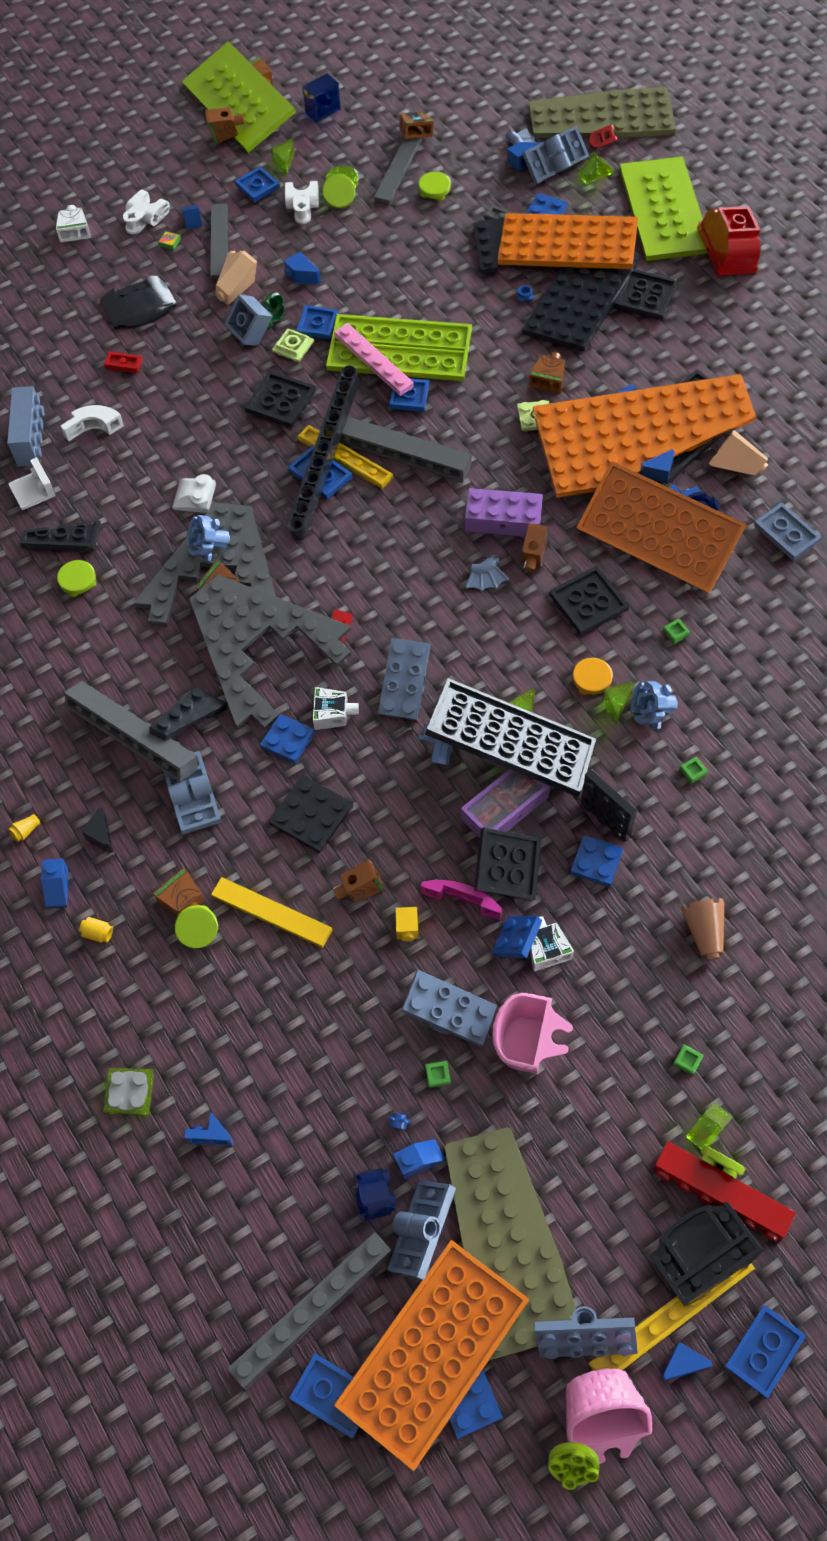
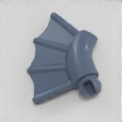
M528 129L518 133L512 131L506 133V139L513 145L519 142H535V136L531 135Z
M492 555L480 564H472L471 574L465 588H476L481 592L486 588L497 589L502 582L509 581V577L497 567L496 564L499 563V558H495V555Z

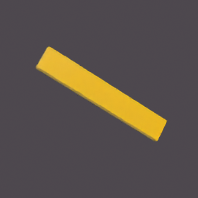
M308 425L298 435V440L309 447L315 446L320 431ZM338 444L333 458L338 464L382 490L393 479V473L345 445Z
M221 877L211 894L213 898L321 948L324 947L332 932V927Z

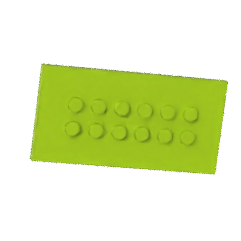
M229 41L182 81L184 86L207 110L230 107L234 116L243 114L245 124L237 126L238 135L234 139L248 153L296 113L295 108Z
M683 156L620 164L619 170L633 217H638L637 233L645 261L707 254L697 230L698 223L703 218Z
M337 314L326 364L328 371L341 372L345 366L352 365L356 368L357 373L375 374L335 337L334 331L348 323L407 377L464 381L472 324Z

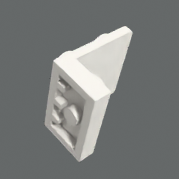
M37 457L30 460L33 468H30L31 474L9 483V487L22 510L56 496Z

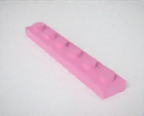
M348 323L334 331L335 337L399 396L414 387L413 381Z

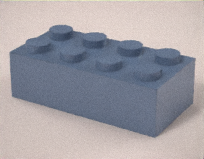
M33 386L12 388L8 445L17 466H32L30 460L37 457L39 461V458L42 457L40 444L43 442L41 430L44 427L42 420L44 407L40 405L39 394L35 392Z

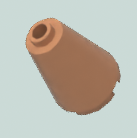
M719 898V903H714L713 899L689 903V908H686L685 905L681 906V911L701 956H706L707 960L719 958V954L723 953L724 899Z

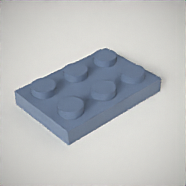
M782 502L754 522V527L792 561L818 544L822 538Z

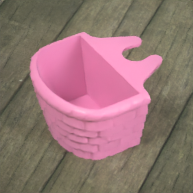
M520 993L512 995L501 1005L493 1024V1046L499 1058L510 1068L537 1074L539 1063L543 1059L568 1053V1046L555 1044L551 1039V1035L555 1030H562L567 1033L573 1030V1026L552 1009V998Z
M620 1369L591 1371L574 1378L567 1384V1441L581 1443L593 1449L599 1457V1464L606 1460L604 1452L614 1447L620 1449L619 1454L621 1458L629 1457L637 1442L642 1437L652 1433L650 1409L645 1404L643 1397L637 1392L625 1371Z

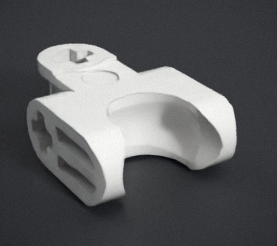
M310 181L309 187L305 190H297L293 187V182H285L286 209H294L295 221L299 224H306L311 220V208H319L318 181Z
M140 190L126 204V212L123 214V219L127 223L126 231L129 234H137L147 224L157 225L169 213V202L159 199L157 202L149 204L148 192Z

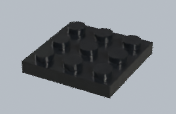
M634 269L632 275L629 276L614 302V308L663 321L679 280Z
M269 370L245 406V412L293 428L316 392V387Z
M598 566L549 590V596L580 636L629 610L627 602Z
M590 769L584 778L581 797L582 806L587 811H591L596 815L597 820L602 825H607L616 838H621L626 842L631 838L637 810Z
M302 775L268 822L272 827L320 854L354 805L353 802Z
M481 828L474 891L534 901L536 899L541 838L491 828Z

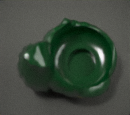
M276 292L269 293L260 303L273 316L267 329L273 327L272 323L281 321L285 311L282 295Z

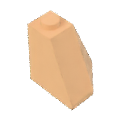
M230 251L217 281L215 295L227 305L234 301L238 294L243 293L255 282L257 261L245 251L238 253Z
M733 430L709 464L714 467L756 475L758 472L762 473L768 466L766 463L768 458Z

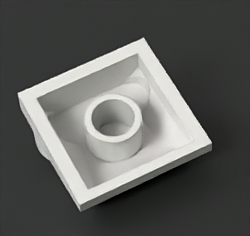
M205 474L199 475L196 478L180 479L172 507L173 510L207 513L210 509L216 486L215 480H212L210 476Z

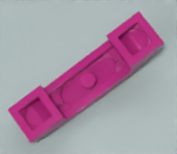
M429 880L421 884V894L441 900L445 893L480 905V914L499 921L502 918V908L487 894L474 891L472 886L449 880Z

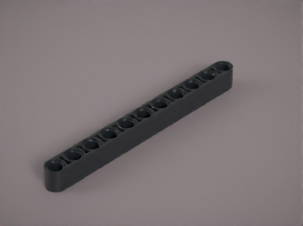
M352 365L345 366L341 370L288 521V527L294 540H303L308 534L359 386L357 370Z

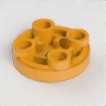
M586 658L575 666L573 682L580 694L596 695L609 690L613 674L610 666L605 661L598 658Z

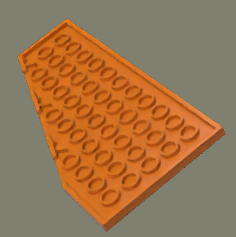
M741 374L533 406L532 410L556 498L595 492L611 461L640 474L641 464L672 449L675 451L674 457L685 451H692L734 428L738 429L755 421L756 418Z

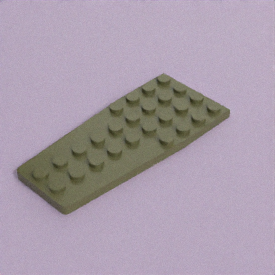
M668 87L611 90L532 100L529 102L532 133L535 138H551L576 125L582 138H589L592 132L612 124L614 135L617 138L675 135L676 133Z
M503 1128L448 1143L445 1146L451 1185L456 1188L454 1201L463 1249L530 1299L490 1358V1361L537 1348L535 1322L572 1320V1314L576 1307L562 1260L512 1130L510 1128Z

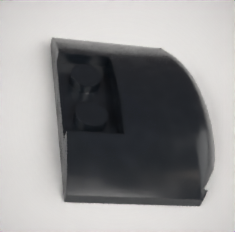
M145 276L144 281L117 291L113 288L100 299V303L114 329H118L117 325H127V329L150 324L167 315L168 309L172 305L174 308L177 305L160 276Z
M723 1202L724 1206L706 1205L680 1218L663 1234L659 1240L661 1243L656 1254L653 1252L651 1258L684 1307L705 1297L707 1292L744 1266L746 1268L763 1252L761 1246L729 1202Z

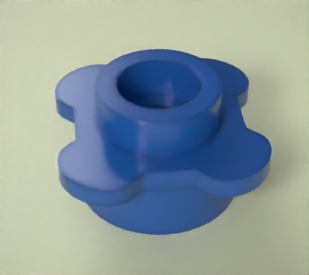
M523 285L516 290L519 302L532 301L534 299V295H532L533 290L530 286Z
M393 1112V1116H387V1119H390L388 1126L406 1129L407 1123H410L411 1120L406 1119L407 1115Z

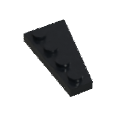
M505 217L473 222L481 275L498 272V255Z
M94 521V524L85 525V522L77 523V526L73 527L60 525L55 529L44 527L24 530L20 545L23 549L94 551L102 526L101 521Z
M195 687L149 726V733L167 741L184 732L186 727L196 726L200 724V720L215 716V712L227 710L228 703Z

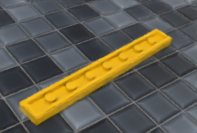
M751 1263L746 1268L744 1266L707 1292L705 1297L686 1307L683 1306L677 1296L635 1327L638 1354H631L629 1356L616 1354L596 1357L588 1365L592 1371L601 1369L624 1370L755 1269Z

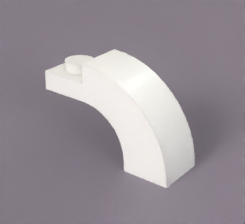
M92 405L71 412L73 418L61 425L64 437L70 441L90 429H101L111 435L124 425L120 413L106 406Z

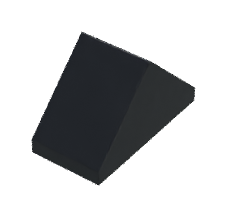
M98 808L81 832L85 840L111 853L113 849L107 816L103 808Z

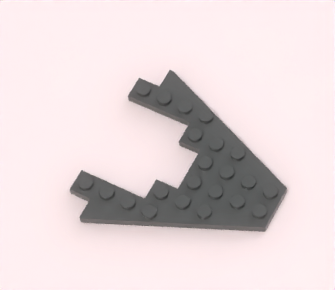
M215 502L205 516H209L212 521L214 519L219 520L220 526L218 530L229 532V544L227 547L214 546L211 552V561L205 562L204 557L192 556L189 553V547H200L187 546V538L135 600L136 607L151 609L148 617L149 625L168 627L179 580L198 582L201 567H212L217 559L227 569L236 570L235 577L241 584L276 597L251 506Z
M217 575L190 598L193 611L237 728L253 717L264 729H267L279 716L242 678L246 672L255 666L254 662L243 651L270 628L283 641L298 629L336 666H339L351 655V651L340 641L351 631L349 625L223 576Z

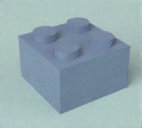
M238 294L227 317L225 326L243 344L258 346L273 316L253 296Z

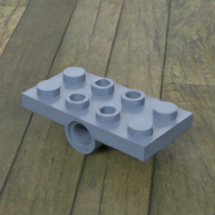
M577 125L522 153L535 184L589 157Z
M391 638L378 715L418 720L421 697L426 682L430 643Z
M200 751L194 752L197 755V771L181 783L164 772L182 835L222 822Z
M417 970L401 1012L430 1024V1027L439 1033L453 1034L481 1047L484 1044L497 1005Z
M419 1180L408 1212L402 1211L397 1213L393 1220V1230L399 1235L387 1268L389 1272L420 1280L425 1279L456 1190L454 1186Z
M582 1306L574 1310L572 1320L535 1322V1334L540 1357L555 1359L565 1356L579 1358L591 1355L604 1357L616 1354L621 1356L638 1354L634 1318L597 1319L596 1313L592 1308Z

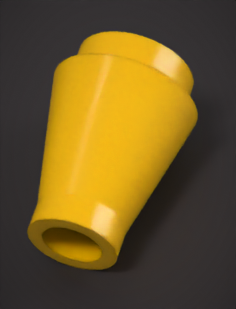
M33 814L11 824L8 831L16 842L24 841L40 825V821Z

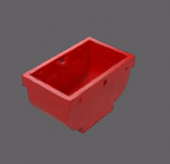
M750 206L721 207L708 210L703 220L699 221L697 230L717 276L756 274L759 268L758 261L761 252L758 236L760 228Z

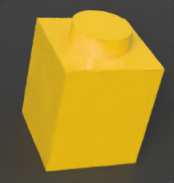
M417 907L396 908L397 940L401 939L408 942L419 939Z

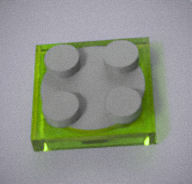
M109 1068L103 1112L105 1114L149 1115L154 1070Z

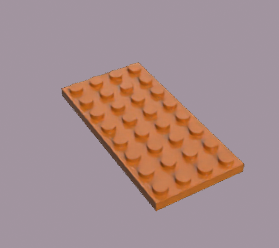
M506 213L498 255V265L633 269L638 217Z
M611 461L576 528L710 594L746 524Z
M451 1240L334 1406L411 1470L415 1471L530 1299Z

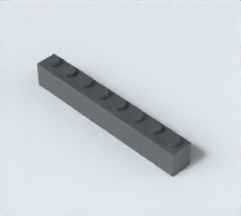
M350 416L347 418L339 441L343 445L464 482L471 468V454Z
M81 681L64 692L65 705L68 709L181 783L197 771V755L194 752L184 748L177 741L172 739L165 741L149 733V726H151L149 723L144 722L134 713H130L120 704L110 700L92 686Z
M374 1232L228 1367V1370L245 1390H248L378 1269L392 1255L391 1249Z

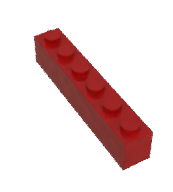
M669 1141L653 1171L657 1172L656 1175L659 1178L675 1182L680 1190L698 1195V1199L707 1205L724 1206L723 1202H729L747 1228L752 1230L758 1229L763 1232L765 1238L773 1242H781L785 1238L796 1215V1212Z

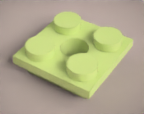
M287 329L273 347L272 352L292 359L295 362H300L313 344L314 339Z
M541 400L539 402L517 404L522 431L538 430L535 418H532L534 416L533 406L549 404V401Z

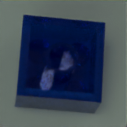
M328 73L302 86L305 114L315 123L341 110L339 82Z

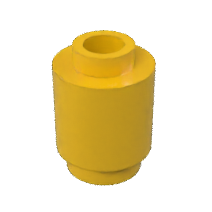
M91 917L83 920L79 927V932H81L83 938L99 943L108 942L113 931V926H110L109 923Z

